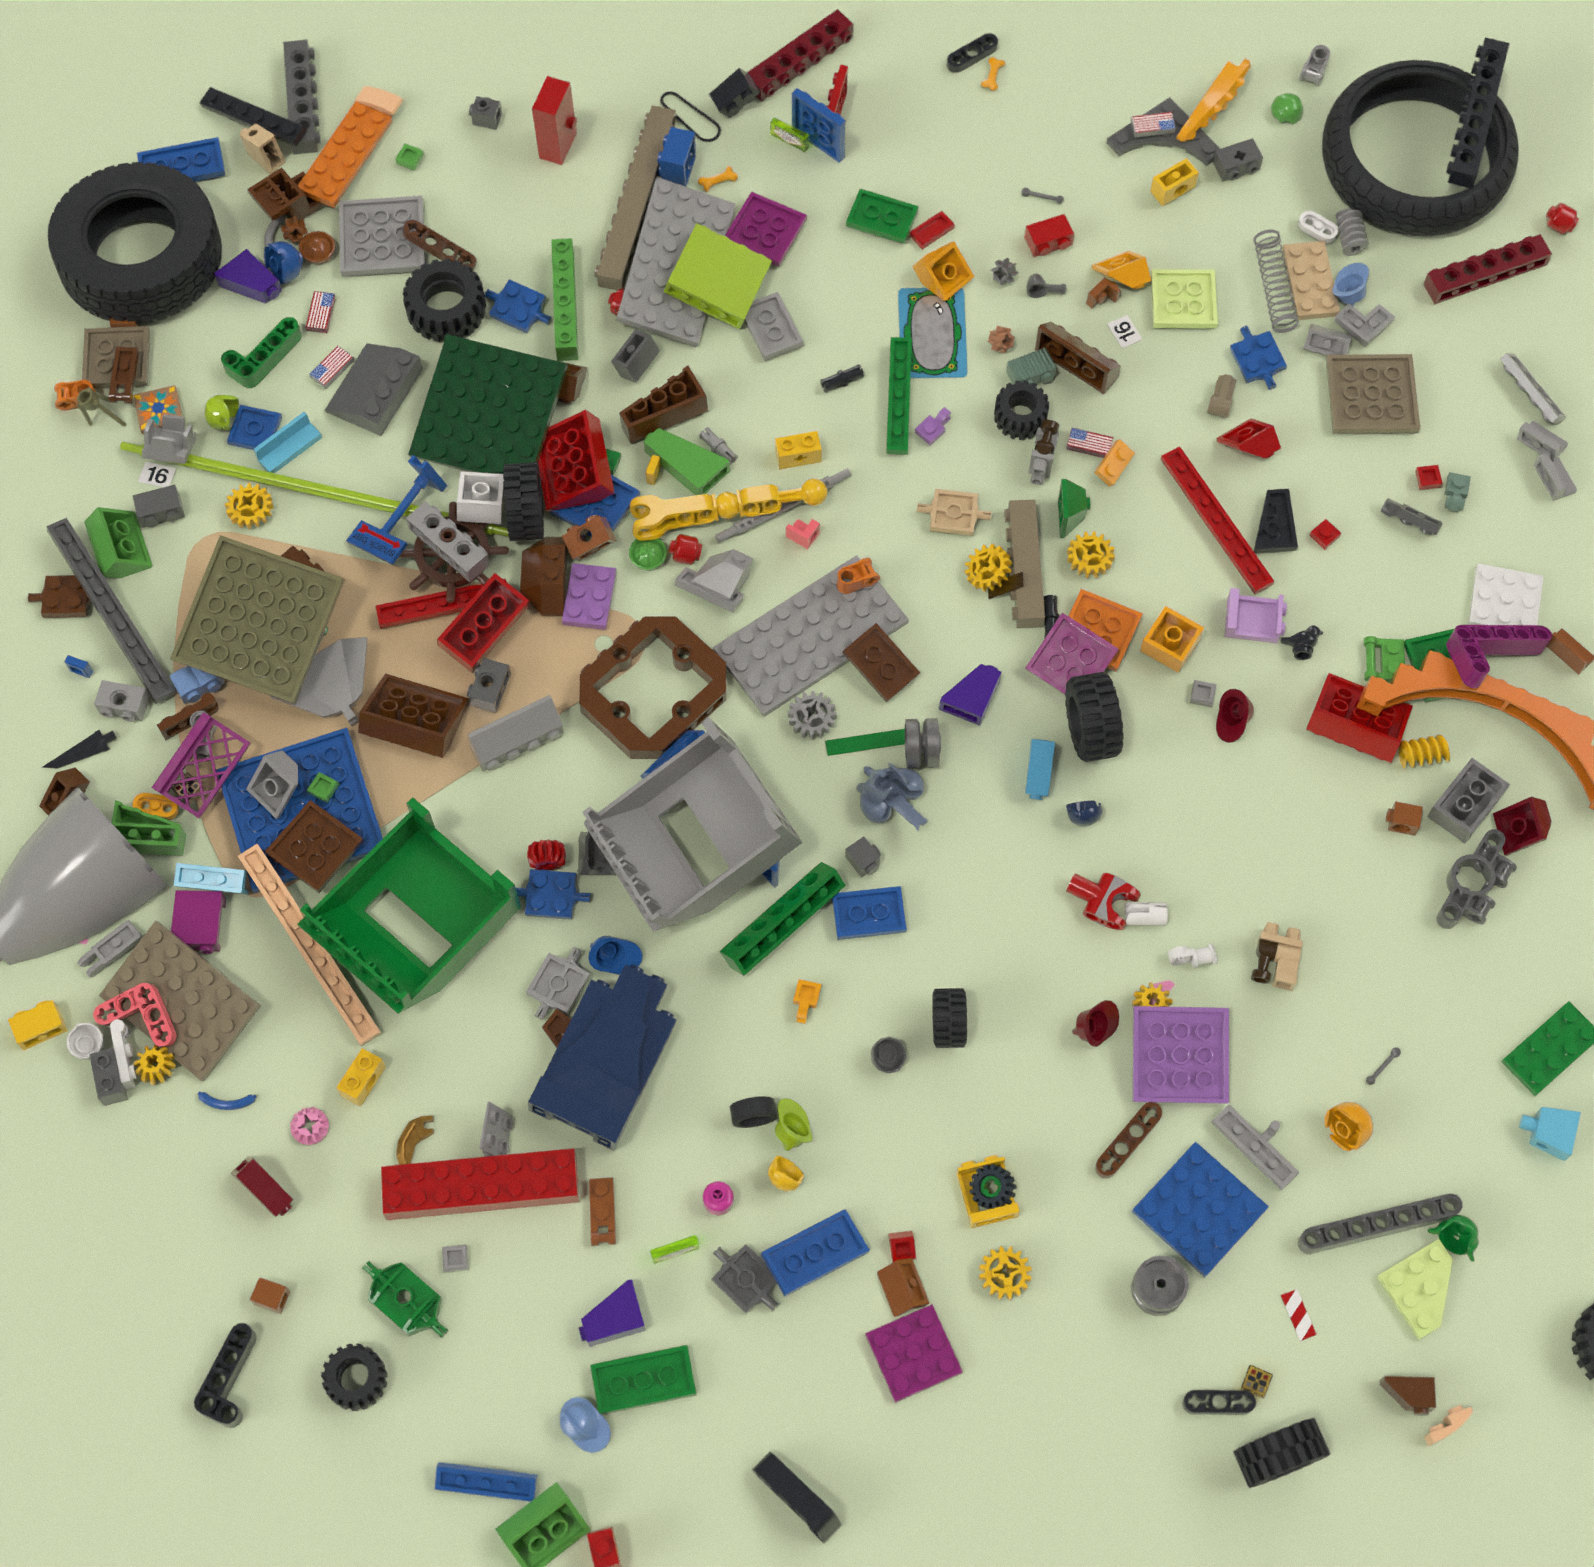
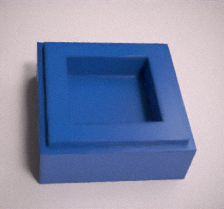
M67 655L64 662L70 672L86 678L91 677L93 670L88 662Z

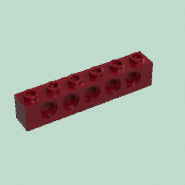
M837 9L747 73L750 74L760 91L756 97L760 101L771 97L782 86H787L792 79L802 75L812 65L818 64L822 58L832 54L843 43L849 42L853 37V23Z
M1541 234L1527 236L1522 241L1510 242L1504 247L1496 250L1490 249L1484 254L1470 256L1461 262H1452L1447 267L1441 269L1435 268L1428 272L1423 285L1435 305L1547 266L1552 252Z

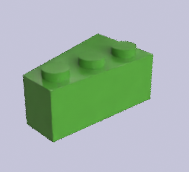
M115 800L112 824L139 854L183 856L186 833L180 824L156 815H150L142 812L141 809L129 807Z

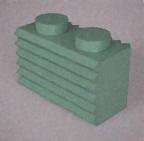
M1045 347L1011 361L1009 360L1006 367V373L1012 384L1018 380L1020 383H1024V380L1029 381L1028 384L1031 385L1032 383H1049L1056 376L1057 370Z

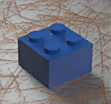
M671 127L669 134L664 136L663 152L660 151L658 154L657 163L660 164L658 175L661 176V179L687 187L696 159L695 132Z

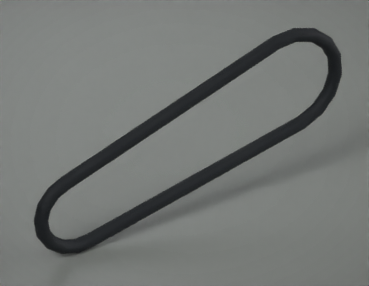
M673 91L662 94L660 102L663 107L670 109L663 102V98L669 94L675 95L718 128V133L715 137L705 139L699 136L676 114V119L689 131L695 132V136L704 142H711L720 136V125L686 99Z

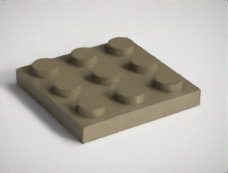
M149 326L85 329L82 380L90 381L94 388L110 387L116 347H135L139 350L134 386H148Z

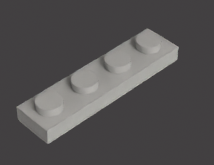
M1506 353L1501 358V361L1505 364L1503 365L1504 369L1510 375H1514L1517 379L1516 384L1523 391H1527L1530 395L1529 400L1535 406L1540 407L1543 411L1542 416L1548 422L1561 423L1567 418L1515 354Z

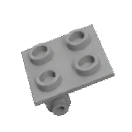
M487 1102L479 1149L483 1150L484 1157L507 1154L509 1150V1135L513 1127V1116L491 1102Z

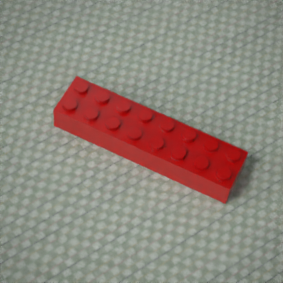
M574 1148L381 1166L383 1215L387 1221L580 1202L577 1156Z

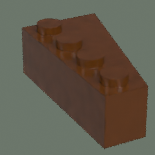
M687 365L679 375L671 376L667 379L666 384L660 388L655 387L650 391V395L644 399H638L619 412L622 430L631 444L645 438L649 433L655 432L658 428L664 430L707 412V397L689 365Z

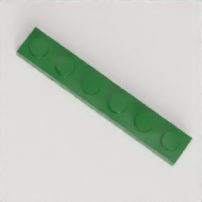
M891 337L886 454L908 455L912 338Z

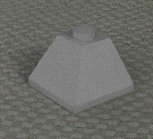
M735 549L713 555L691 579V584L730 601L749 578L753 558Z
M283 750L264 755L246 788L276 819L280 818L298 785V765Z

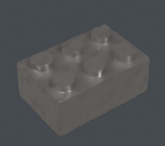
M1471 758L1432 807L1427 817L1463 843H1466L1503 796L1510 784L1474 758Z

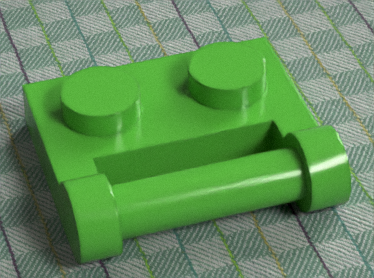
M1374 636L1364 637L1367 669L1364 673L1365 681L1368 682L1370 677L1374 676L1390 683L1400 663L1405 664L1404 640L1383 639ZM1375 648H1380L1381 673L1375 671Z

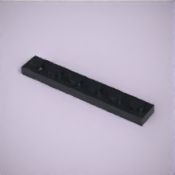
M212 87L208 89L199 102L203 108L247 127L258 124L272 133L276 139L297 147L307 132L303 125Z

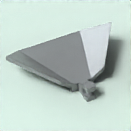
M368 638L340 639L317 653L296 705L272 696L270 697L323 718L333 715L338 717L344 714L352 727L359 722L351 708L356 706V701L363 695Z

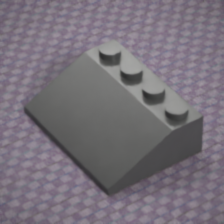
M366 343L325 408V412L382 436L423 370L420 356L402 348Z

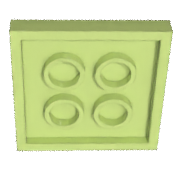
M1152 269L1153 328H1217L1215 270Z

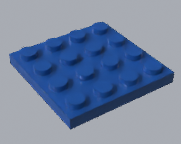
M1195 1141L1131 1212L1205 1278L1269 1206Z

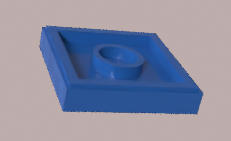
M240 405L227 439L228 445L254 450L255 447L277 432L282 419L281 413Z

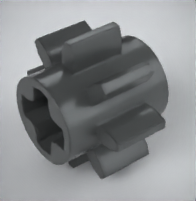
M1009 258L1003 259V261L1000 259L995 261L997 267L991 269L994 276L993 280L1000 281V285L1006 284V282L1009 284L1014 282L1013 276L1019 273L1016 271V263L1009 262Z

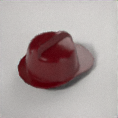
M1229 689L1224 692L1220 699L1216 731L1219 738L1227 743L1240 739L1245 731L1246 724L1252 719L1254 714L1252 702L1241 690Z
M1104 1000L1092 1009L1081 1012L1077 1016L1076 1027L1072 1030V1033L1078 1035L1081 1040L1087 1041L1091 1046L1097 1047L1114 1034L1119 1025L1120 1017L1116 1004L1112 1001Z

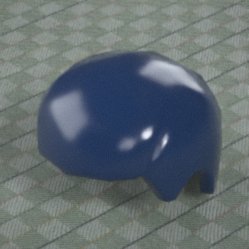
M1091 800L1067 804L1068 817L1076 825L1090 826L1097 822L1102 815L1101 803H1098L1099 806H1097L1096 801Z

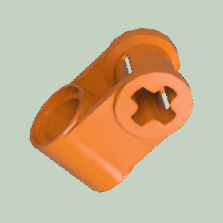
M88 380L57 383L54 386L57 393L55 407L59 410L77 408V404H79L77 401L78 394L88 387L93 391L95 389Z
M864 558L856 563L842 567L838 571L836 587L839 592L850 594L864 587L876 584L880 580V575L875 573L871 558ZM843 579H850L851 581L845 582Z

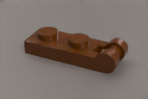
M116 347L109 388L110 403H117L118 401H124L125 404L133 403V389L139 357L138 348ZM118 389H124V393H118Z
M205 693L202 695L201 701L185 706L179 713L173 716L165 717L157 724V727L166 741L191 727L190 718L193 713L204 711L211 716L218 712L219 705L213 694Z

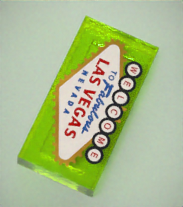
M777 118L771 120V136L803 152L807 151L809 148L808 134Z
M693 1235L652 1249L650 1254L653 1264H657L698 1250L700 1247L697 1236Z

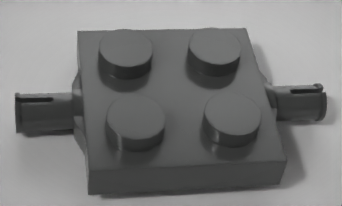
M745 1244L737 1253L731 1256L721 1247L714 1251L713 1254L723 1264L720 1271L712 1278V1281L746 1315L755 1305L761 1302L772 1312L779 1306V1303L769 1295L777 1282L766 1263Z

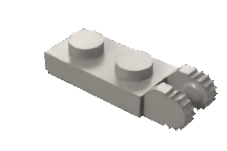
M127 920L92 946L91 950L78 960V964L84 967L94 961L97 956L100 960L93 964L86 972L90 978L103 971L104 967H108L137 945L143 936L130 920Z

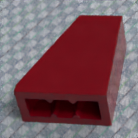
M246 1157L231 1172L273 1216L277 1217L279 1214L283 1216L292 1207L290 1203L294 1199L254 1158Z

